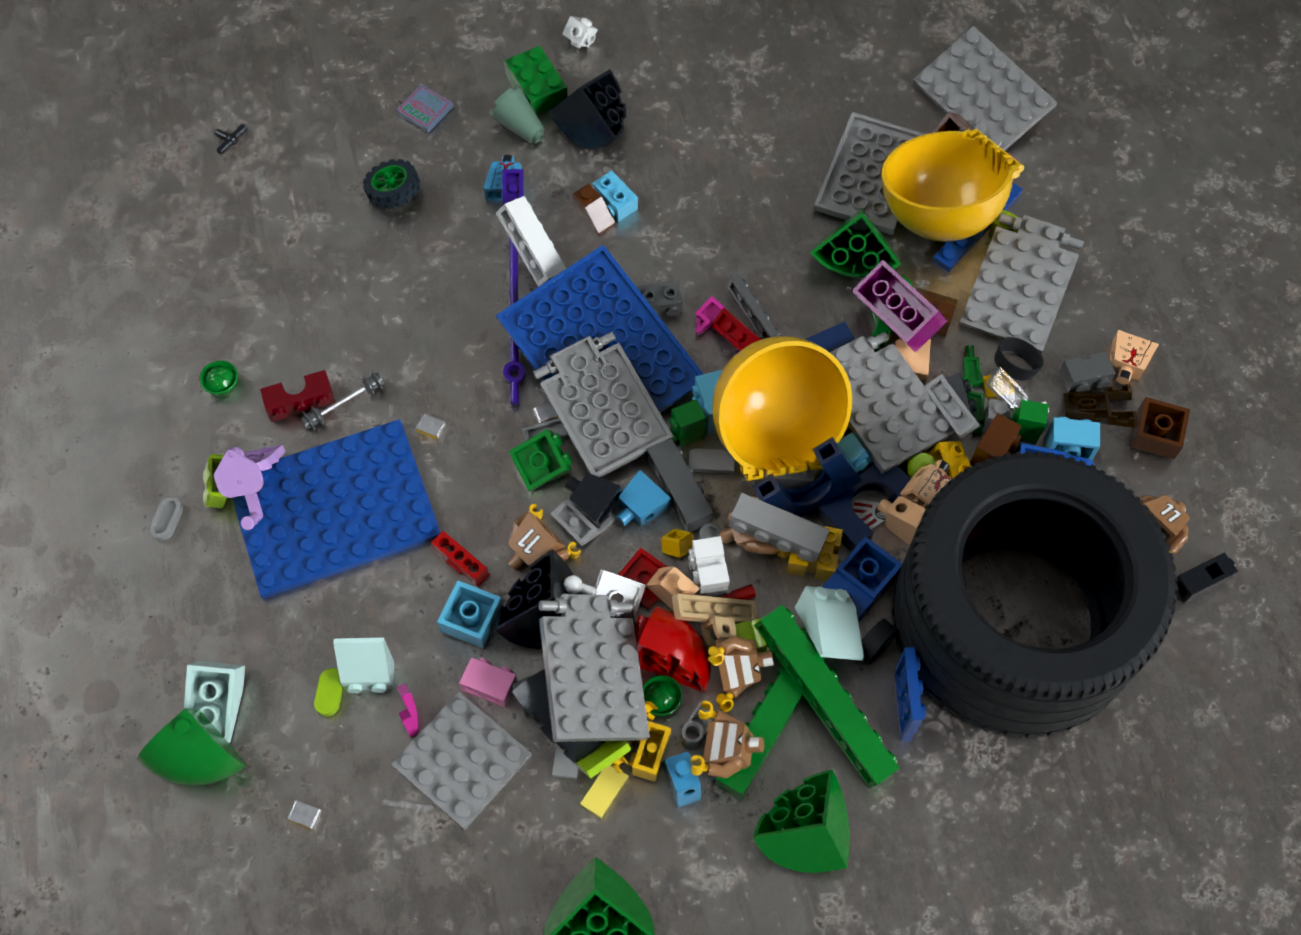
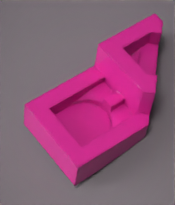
M713 296L696 310V334L698 336L712 327V322L722 308H725Z
M406 683L398 686L397 690L407 709L398 714L411 738L417 735L418 716L414 699Z

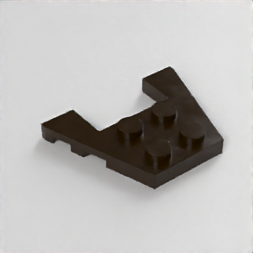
M1131 384L1122 385V389L1119 390L1105 387L1103 392L1092 393V390L1063 393L1064 415L1069 419H1088L1100 424L1138 428L1136 411H1111L1109 400H1132Z

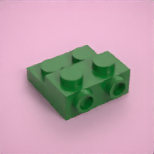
M546 429L508 451L528 491H533L545 483L555 481L572 471L570 465L573 464V461L567 452L563 453L560 447L563 442L557 432L553 433L551 430Z

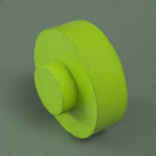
M927 453L911 457L907 465L910 478L921 467L929 464L935 465L936 460L934 457Z

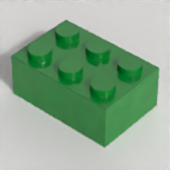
M541 46L504 60L506 77L514 90L518 86L523 91L537 116L552 110L568 97L567 86Z

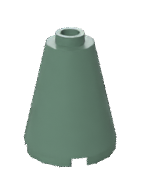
M516 86V90L510 88L494 102L497 106L494 110L490 109L489 115L527 142L538 143L544 137L545 129L525 94L518 86Z

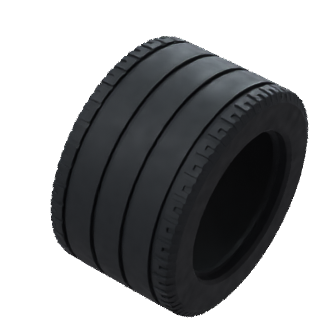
M1026 451L1024 454L1015 452L1013 455L1006 453L1001 457L1000 455L994 456L992 459L987 458L981 463L978 462L972 467L969 466L963 472L957 474L955 478H952L934 496L924 511L896 580L892 620L894 627L898 630L896 642L899 645L900 653L902 654L905 647H915V655L920 657V670L917 673L918 679H922L923 690L926 689L927 695L933 698L938 705L944 706L945 711L951 712L956 718H962V722L973 724L972 726L976 728L980 726L983 728V731H992L995 734L1004 733V736L1022 737L1025 735L1026 738L1040 737L1045 734L1048 736L1063 732L1066 729L1070 730L1085 721H1089L1106 708L1153 657L1167 635L1175 612L1176 593L1178 590L1176 584L1177 574L1174 573L1176 566L1173 563V554L1169 552L1171 549L1170 544L1165 541V533L1161 532L1162 527L1159 523L1155 522L1156 518L1153 513L1150 514L1148 512L1149 508L1146 505H1142V500L1138 496L1135 497L1131 489L1127 490L1124 487L1125 484L1121 481L1120 483L1115 480L1116 477L1106 475V472L1102 469L1101 471L1096 469L1097 466L1092 464L1089 466L1082 460L1080 462L1076 461L1074 457H1069L1068 459L1064 458V455L1058 454L1056 456L1050 452L1043 454V452L1032 453V451ZM1006 547L1032 551L1055 562L1072 577L1086 600L1091 621L1089 641L1069 648L1045 649L1019 643L1000 633L982 617L972 603L963 580L962 562L979 552Z

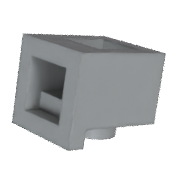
M989 399L984 411L983 431H987L997 413L1010 419L1011 411L1008 410V401Z

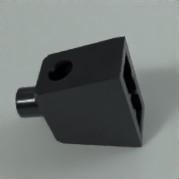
M587 473L581 481L571 476L565 484V488L573 492L569 498L570 502L598 529L618 503V497L622 493V488L618 484Z

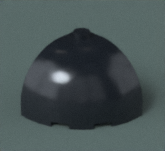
M609 69L579 87L548 113L562 133L573 143L588 149H599L612 143L623 132L626 105L621 101V88L614 74Z
M554 549L535 561L530 566L532 570L523 580L518 578L508 592L510 598L506 606L500 607L495 630L503 638L515 645L531 649H543L539 620L543 616L562 617L561 613H555V611L539 610V602L541 600L555 601L562 594H569L564 589V580L568 576L574 575Z
M545 670L532 675L512 691L527 714L532 716L537 723L543 725L540 727L542 732L553 744L556 743L565 751L563 752L564 755L576 765V762L590 755L606 742H553Z

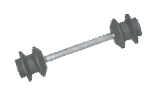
M370 371L369 378L362 376L361 388L321 412L311 406L310 413L302 412L303 417L301 420L307 429L312 428L315 431L316 424L319 423L324 426V414L364 390L371 395H375L374 390L376 388L383 390L382 385L384 381L378 372L374 374L373 371Z

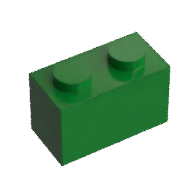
M1021 399L1019 406L1014 407L1010 420L1022 426L1018 433L1022 436L1020 442L1036 445L1047 423L1049 404Z
M697 400L671 409L669 423L671 426L670 431L674 436L673 442L677 441L678 445L682 448L704 439L706 417Z

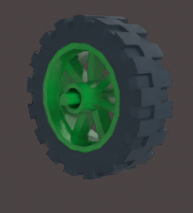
M391 159L386 163L385 161L381 162L379 166L371 168L372 171L367 172L365 175L366 179H363V189L369 202L374 207L378 206L380 209L401 207L404 205L403 203L410 202L412 197L418 194L417 190H420V179L415 167L409 161L404 162L403 159H398V161Z

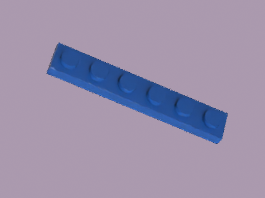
M1012 183L1008 201L1003 208L1005 211L1023 191L1015 183ZM992 223L974 236L946 242L934 255L932 261L950 272L989 230Z

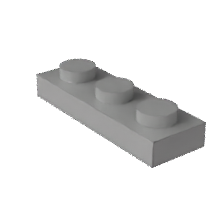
M942 374L925 385L927 393L961 439L980 427L979 423Z

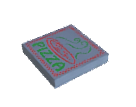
M421 84L396 109V112L400 117L429 133L453 108V102Z

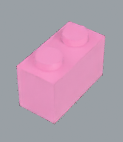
M471 657L459 685L461 691L506 708L513 691L511 684L516 683L517 678L514 671L507 667L501 666V668L492 666V663L484 658L477 660Z

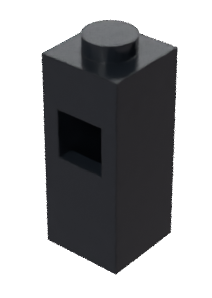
M1224 552L1178 575L1176 580L1177 593L1185 604L1230 581L1239 571L1236 569L1234 561Z

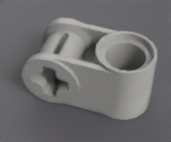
M701 702L682 728L681 743L688 750H695L701 746L707 737L709 721H713L711 717L707 720L699 718V710L709 712L701 707ZM694 732L698 735V738L692 740L686 734Z

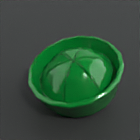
M217 360L203 368L200 373L199 382L206 392L215 396H224L232 392L236 387L238 372L232 363Z
M665 675L653 676L643 685L645 702L650 701L658 707V710L653 709L650 711L653 715H669L680 706L683 694L681 686L673 678Z

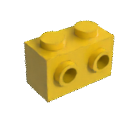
M961 441L939 442L927 453L933 456L936 462L943 460L950 465L946 473L950 478H955L957 474L963 472L969 466L971 467Z
M648 721L650 738L647 740H637V743L640 745L637 752L633 751L629 766L632 767V775L656 782L671 737V728Z

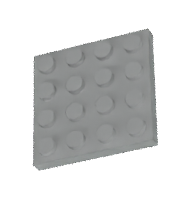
M458 692L391 765L465 831L532 754L461 692Z

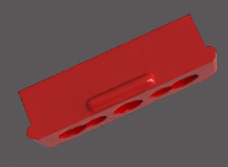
M442 531L431 542V548L443 557L449 566L460 575L463 574L477 587L490 575L484 564L446 532ZM448 545V546L450 547V550H451L452 552H449L448 549H447V547H443V546ZM468 565H471L473 570L477 569L478 571L471 572Z

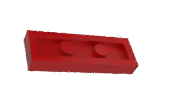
M722 308L711 324L739 351L761 340L725 308Z

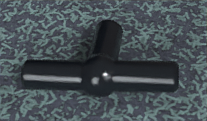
M241 124L232 134L216 129L214 135L225 140L216 149L217 153L223 155L232 145H235L238 139L247 131L246 125Z

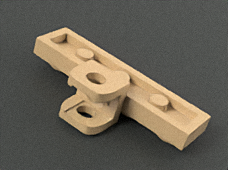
M679 593L672 596L675 619L705 622L701 624L703 639L708 646H716V640H725L731 636H736L735 624L758 619L755 601ZM711 632L716 635V640L711 637Z

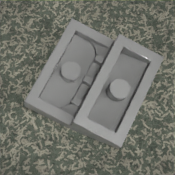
M568 499L551 513V516L581 546L594 539L616 521L615 515L610 512L598 529Z

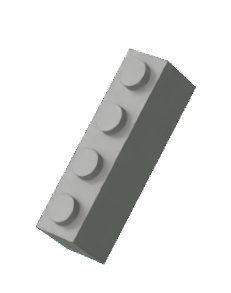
M741 493L728 524L736 532L747 533L754 536L760 542H768L783 552L794 553L804 561L815 563L829 532V529L744 493Z

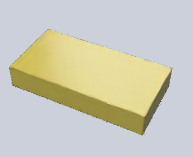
M608 766L602 770L581 801L580 806L602 819L629 778L628 775L622 771L617 773L613 767Z

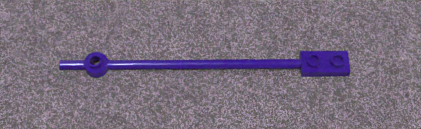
M502 169L503 206L524 196L523 169ZM509 237L510 305L518 301V251ZM510 338V362L504 366L503 375L505 381L510 384V404L518 405L519 384L524 381L526 373L524 366L519 362V348ZM518 373V376L512 377L511 374Z

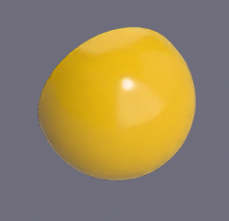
M967 129L963 132H934L910 139L888 155L882 167L883 193L892 214L912 233L934 241H957L981 232L999 216L1008 201L1013 179L1020 176V173L1024 170V165L1015 158H1012L1010 154L987 138L978 129L972 131Z
M775 336L765 338L740 350L724 367L713 394V421L720 441L730 455L740 464V471L745 474L746 481L763 479L764 473L766 477L771 474L776 477L785 475L786 472L788 474L806 472L807 465L810 471L823 469L813 448L831 437L837 443L840 442L851 416L852 390L843 366L831 353L821 346L798 337Z

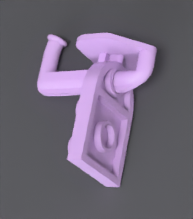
M283 444L243 452L239 447H232L225 453L214 473L217 488L223 496L228 498L245 496L250 516H245L241 520V526L245 530L252 529L263 518V511L257 492L264 484L261 471L272 468V464L279 461V458L285 453Z

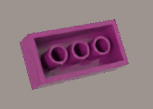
M884 260L852 290L859 300L915 353L947 322L939 310Z

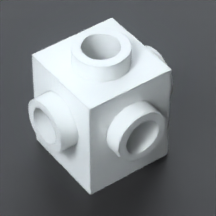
M570 16L562 35L570 39V43L575 47H590L595 40V34L598 29L592 26L593 22L584 17L581 19Z

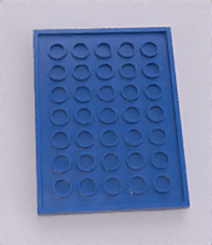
M604 244L496 315V319L534 370L545 366L546 362L551 360L550 355L587 336H590L591 339L595 337L600 338L613 332L616 340L604 345L603 349L599 350V352L620 343L660 413L692 392V386L695 385V377L703 375L700 368ZM558 372L554 374L549 373L541 377V379L544 381L558 374Z
M400 419L280 458L278 462L272 464V468L261 471L264 484L257 492L263 511V518L250 530H245L241 526L242 518L250 516L245 496L232 497L262 599L431 542L440 534Z

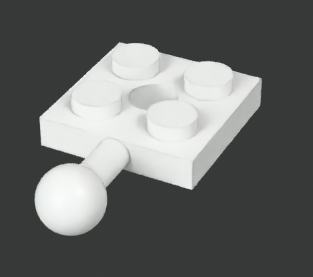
M602 569L600 570L595 587L582 583V580L575 575L568 576L563 584L565 591L569 594L580 592L586 595H608V600H611L612 595L618 593L621 597L620 603H631L633 605L634 619L646 587L645 584Z

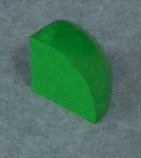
M863 208L835 228L810 251L813 257L823 266L849 277H866L882 260L893 269L901 265L896 253Z
M189 708L182 710L144 746L137 757V761L157 777L172 783L190 786L223 781L248 766L200 710Z
M833 769L803 779L804 784L792 791L789 788L786 789L773 801L775 805L768 814L763 813L753 838L762 853L776 864L790 870L805 873H820L848 868L850 849L849 820L844 796Z
M595 856L573 879L558 899L547 920L543 935H655L651 915L639 895L619 874Z

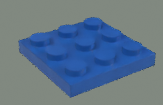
M915 647L904 648L894 669L901 741H911L914 734L917 733L918 727L921 726L922 720L926 718L925 704H921L920 695L923 694L922 679H918L917 673L920 670V657L915 655Z

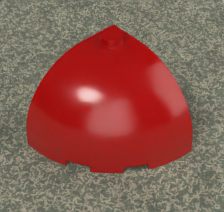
M657 606L652 612L638 642L640 669L655 675L669 676L676 680L678 684L705 693L711 676V662L708 660L710 654L704 640L687 621L677 620L673 611Z

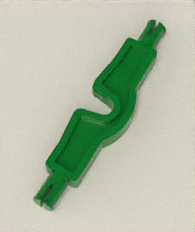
M967 345L965 346L966 357H964L962 362L964 380H969L971 388H978L983 384L979 357L974 355V346L971 345L969 347ZM972 391L969 392L970 399L973 398L977 411L974 412V415L980 427L973 431V435L977 436L978 433V436L983 435L981 424L985 420V395Z

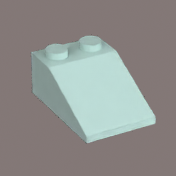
M806 586L795 606V610L820 657L862 661L864 654L856 606L847 591Z
M384 638L334 639L333 644L339 678L344 690H347L349 693H361L362 690L383 693L386 692V689H393L394 660Z
M196 661L188 664L184 709L200 710L227 742L230 743L243 693L245 665Z

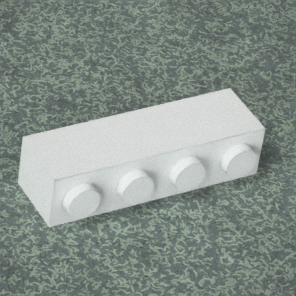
M525 196L504 204L496 212L538 287L566 269L563 260L556 252L553 243L545 233L542 224L537 219Z

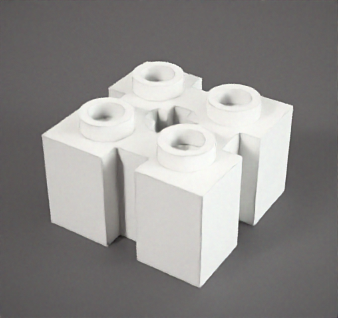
M721 536L693 540V549H689L688 562L690 570H694L692 582L699 587L697 591L699 596L716 597L727 594L730 581Z

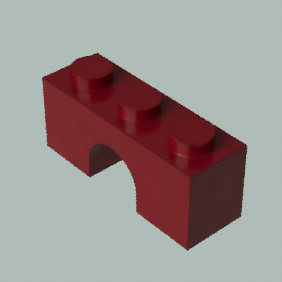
M326 370L305 375V388L298 394H288L282 382L261 388L262 399L270 421H280L291 415L302 414V412L306 413L308 410H311V406L324 408L335 403Z

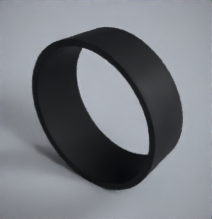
M1015 337L1002 339L994 356L997 367L1004 374L1021 381L1032 379L1044 364L1043 357L1037 348L1029 342ZM1010 351L1019 354L1030 363L1032 370L1014 365L1002 352Z

